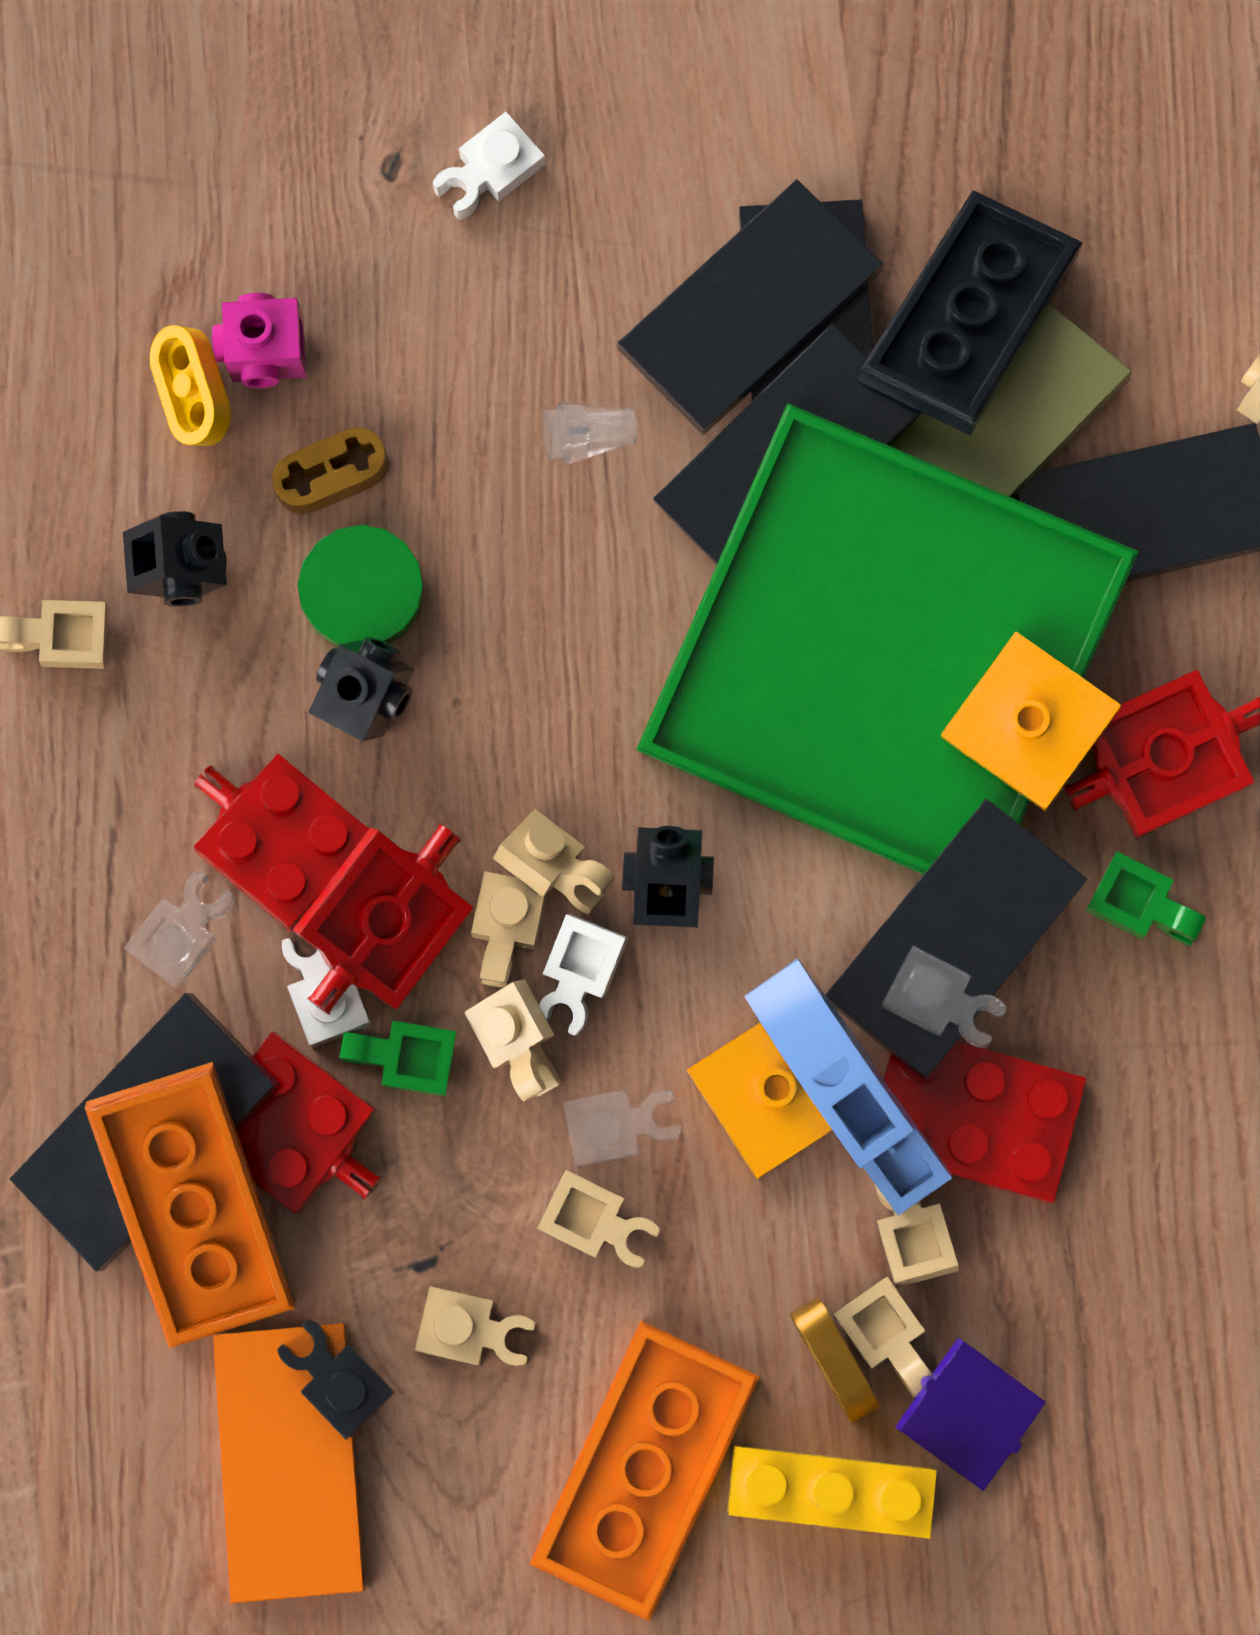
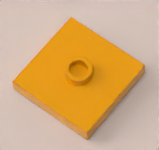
M1015 632L940 736L943 740L1046 812L1121 709V704L1021 634Z
M758 1023L687 1069L688 1075L756 1180L833 1131L761 1023Z

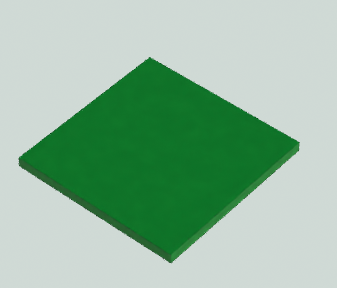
M788 403L636 751L924 875L986 798L1019 825H1021L1031 802L943 740L940 736L1015 632H1018L1084 678L1139 551Z

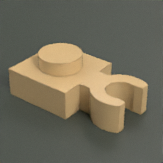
M565 1170L537 1227V1230L594 1258H597L603 1243L606 1242L614 1246L617 1256L623 1263L634 1268H642L645 1260L628 1250L627 1239L629 1235L635 1231H644L651 1236L657 1237L660 1232V1228L647 1218L634 1217L624 1220L618 1217L617 1214L625 1200L624 1198L568 1170Z
M875 1185L880 1202L894 1213L892 1217L877 1220L895 1288L959 1271L940 1203L921 1208L920 1202L922 1200H920L898 1216Z
M430 1286L414 1351L480 1366L483 1349L486 1347L494 1349L498 1358L509 1365L522 1366L527 1364L528 1356L511 1352L506 1345V1337L515 1328L535 1331L536 1323L521 1315L509 1316L501 1322L490 1320L495 1301Z

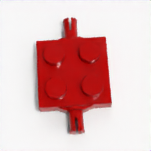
M1198 669L1122 703L1121 709L1091 748L1095 756L1097 772L1064 786L1067 799L1091 789L1072 798L1070 801L1072 808L1077 811L1079 808L1109 795L1110 799L1121 808L1135 838L1139 839L1251 787L1255 781L1241 756L1238 735L1260 725V712L1244 718L1260 711V697L1226 712L1225 708L1211 697Z
M279 753L276 754L254 780L242 785L239 789L215 770V767L210 765L204 770L205 777L200 774L194 786L203 791L222 808L216 822L193 846L194 851L291 933L368 832L369 828Z
M441 824L437 826L438 828L418 854L401 849L379 830L370 828L292 930L317 949L326 965L331 968L313 993L307 998V1000L327 1015L331 1014L332 1009L351 984L369 990L386 1005L397 1010L473 909L469 903L450 889L443 874L438 870L456 845L461 842V839L457 835L452 834L453 832Z
M271 1032L253 1056L281 1085L237 1130L254 1183L295 1214H299L320 1186L335 1177L365 1200L373 1192V1189L355 1177L354 1174L371 1187H376L381 1177L374 1174L351 1155L354 1152L359 1133L377 1109L278 1033Z

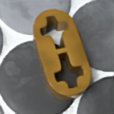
M355 427L343 430L286 455L279 460L273 470L272 484L277 499L284 508L292 513L308 514L373 487L381 481L387 469L388 461L383 442L377 434L369 429ZM359 445L363 453L375 452L367 458L369 468L365 471L358 472L353 464L333 470V468L350 460L348 450L354 446ZM302 470L307 478L327 471V474L310 482L312 492L306 496H300L296 489L285 491L286 488L293 484L291 474L295 471Z
M817 1297L789 1313L798 1333L850 1423L853 1424L879 1409L880 1405L820 1299Z

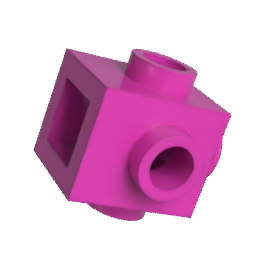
M248 293L240 296L237 302H222L223 324L212 326L213 352L216 362L225 363L232 382H241L243 386L249 388H269L276 386L279 383V379L307 377L304 317L297 298L275 299L273 295L267 293Z

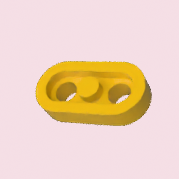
M176 325L165 327L156 335L152 343L150 366L170 430L174 437L183 444L196 446L215 445L222 440L228 431L231 420V408L210 341L202 331L196 328Z

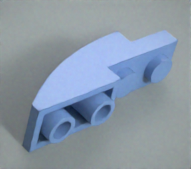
M799 958L745 995L760 1023L819 1112L858 1167L864 1168L898 1216L952 1179L951 1172L875 1069L874 1061Z

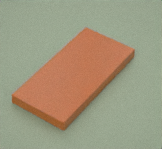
M207 1063L87 1101L85 1110L168 1347L172 1348L294 1309L295 1300L214 1063Z
M640 1321L531 1559L530 1565L650 1622L760 1376Z
M346 1323L321 1325L329 1337V1351L335 1357L347 1346ZM303 1327L213 1335L230 1604L364 1591L365 1582L354 1434L345 1440L300 1391L314 1377L307 1370H296L288 1367L280 1359L277 1349L282 1344H286L297 1356L306 1357L314 1349L312 1335L306 1332Z

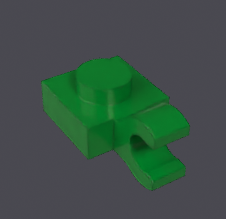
M1118 851L1113 856L1086 908V912L1142 941L1153 924L1169 937L1189 947L1196 940L1206 920V917L1166 897L1174 882L1173 879Z
M392 1021L389 1040L344 1032L340 1058L342 1062L384 1067L382 1087L446 1097L456 1031Z

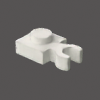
M504 112L459 148L460 158L466 165L462 168L450 167L441 171L433 181L434 193L440 197L453 187L465 190V196L453 205L456 218L458 220L465 219L476 211L482 193L488 189L496 200L500 202L546 165L545 155L509 114Z
M566 914L543 972L544 975L560 981L556 991L546 995L539 1004L547 1022L552 1015L553 1008L558 1003L568 1005L573 1012V1020L569 1025L568 1033L575 1036L585 1028L589 1017L588 1007L585 1002L587 992L600 998L606 997L629 937L572 914Z
M290 938L282 940V952L285 959L294 969L302 972L304 980L288 985L287 988L311 1048L340 1038L344 1035V1032L353 1033L372 1025L358 987L352 984L332 1009L330 1015H327L307 1000L308 996L313 993L331 968L326 965L318 950L310 957H301L297 955L296 948Z

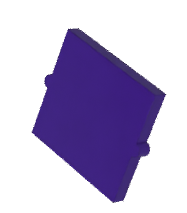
M958 1337L931 1376H924L921 1379L920 1383L923 1388L895 1427L984 1491L1010 1453H1017L1021 1449L1019 1440L1046 1402Z

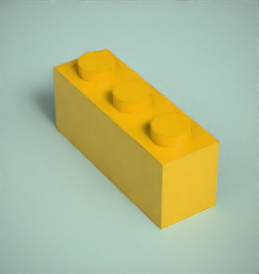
M734 1445L727 1513L731 1516L930 1539L937 1470L918 1466Z

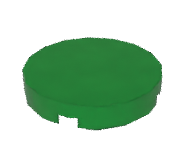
M366 525L337 529L316 542L303 560L297 584L301 609L315 632L336 647L343 643L363 641L365 637L376 638L390 644L405 635L420 613L424 590L419 562L407 544L386 529Z

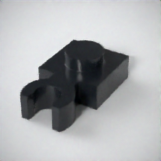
M306 1320L302 1326L314 1339L313 1351L306 1357H299L294 1354L290 1347L282 1344L277 1349L278 1355L288 1367L296 1370H307L314 1377L300 1392L347 1440L396 1392L351 1345H347L335 1357L329 1351L330 1342L325 1329L312 1320Z

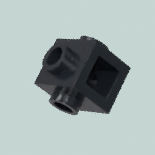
M174 511L161 514L123 532L127 593L164 597V604L167 606L186 607L201 603L202 595L227 585V558L223 545L222 524L196 521L194 513Z
M365 637L363 641L339 644L337 649L332 648L326 654L320 664L316 681L321 683L308 713L362 742L383 737L390 722L399 720L410 702L412 688L407 685L414 672V668L397 660L400 652L395 647L376 638Z
M661 826L658 828L638 827L637 853L624 852L622 891H634L633 925L698 928L699 895H712L714 856H701L702 830H687L677 826Z

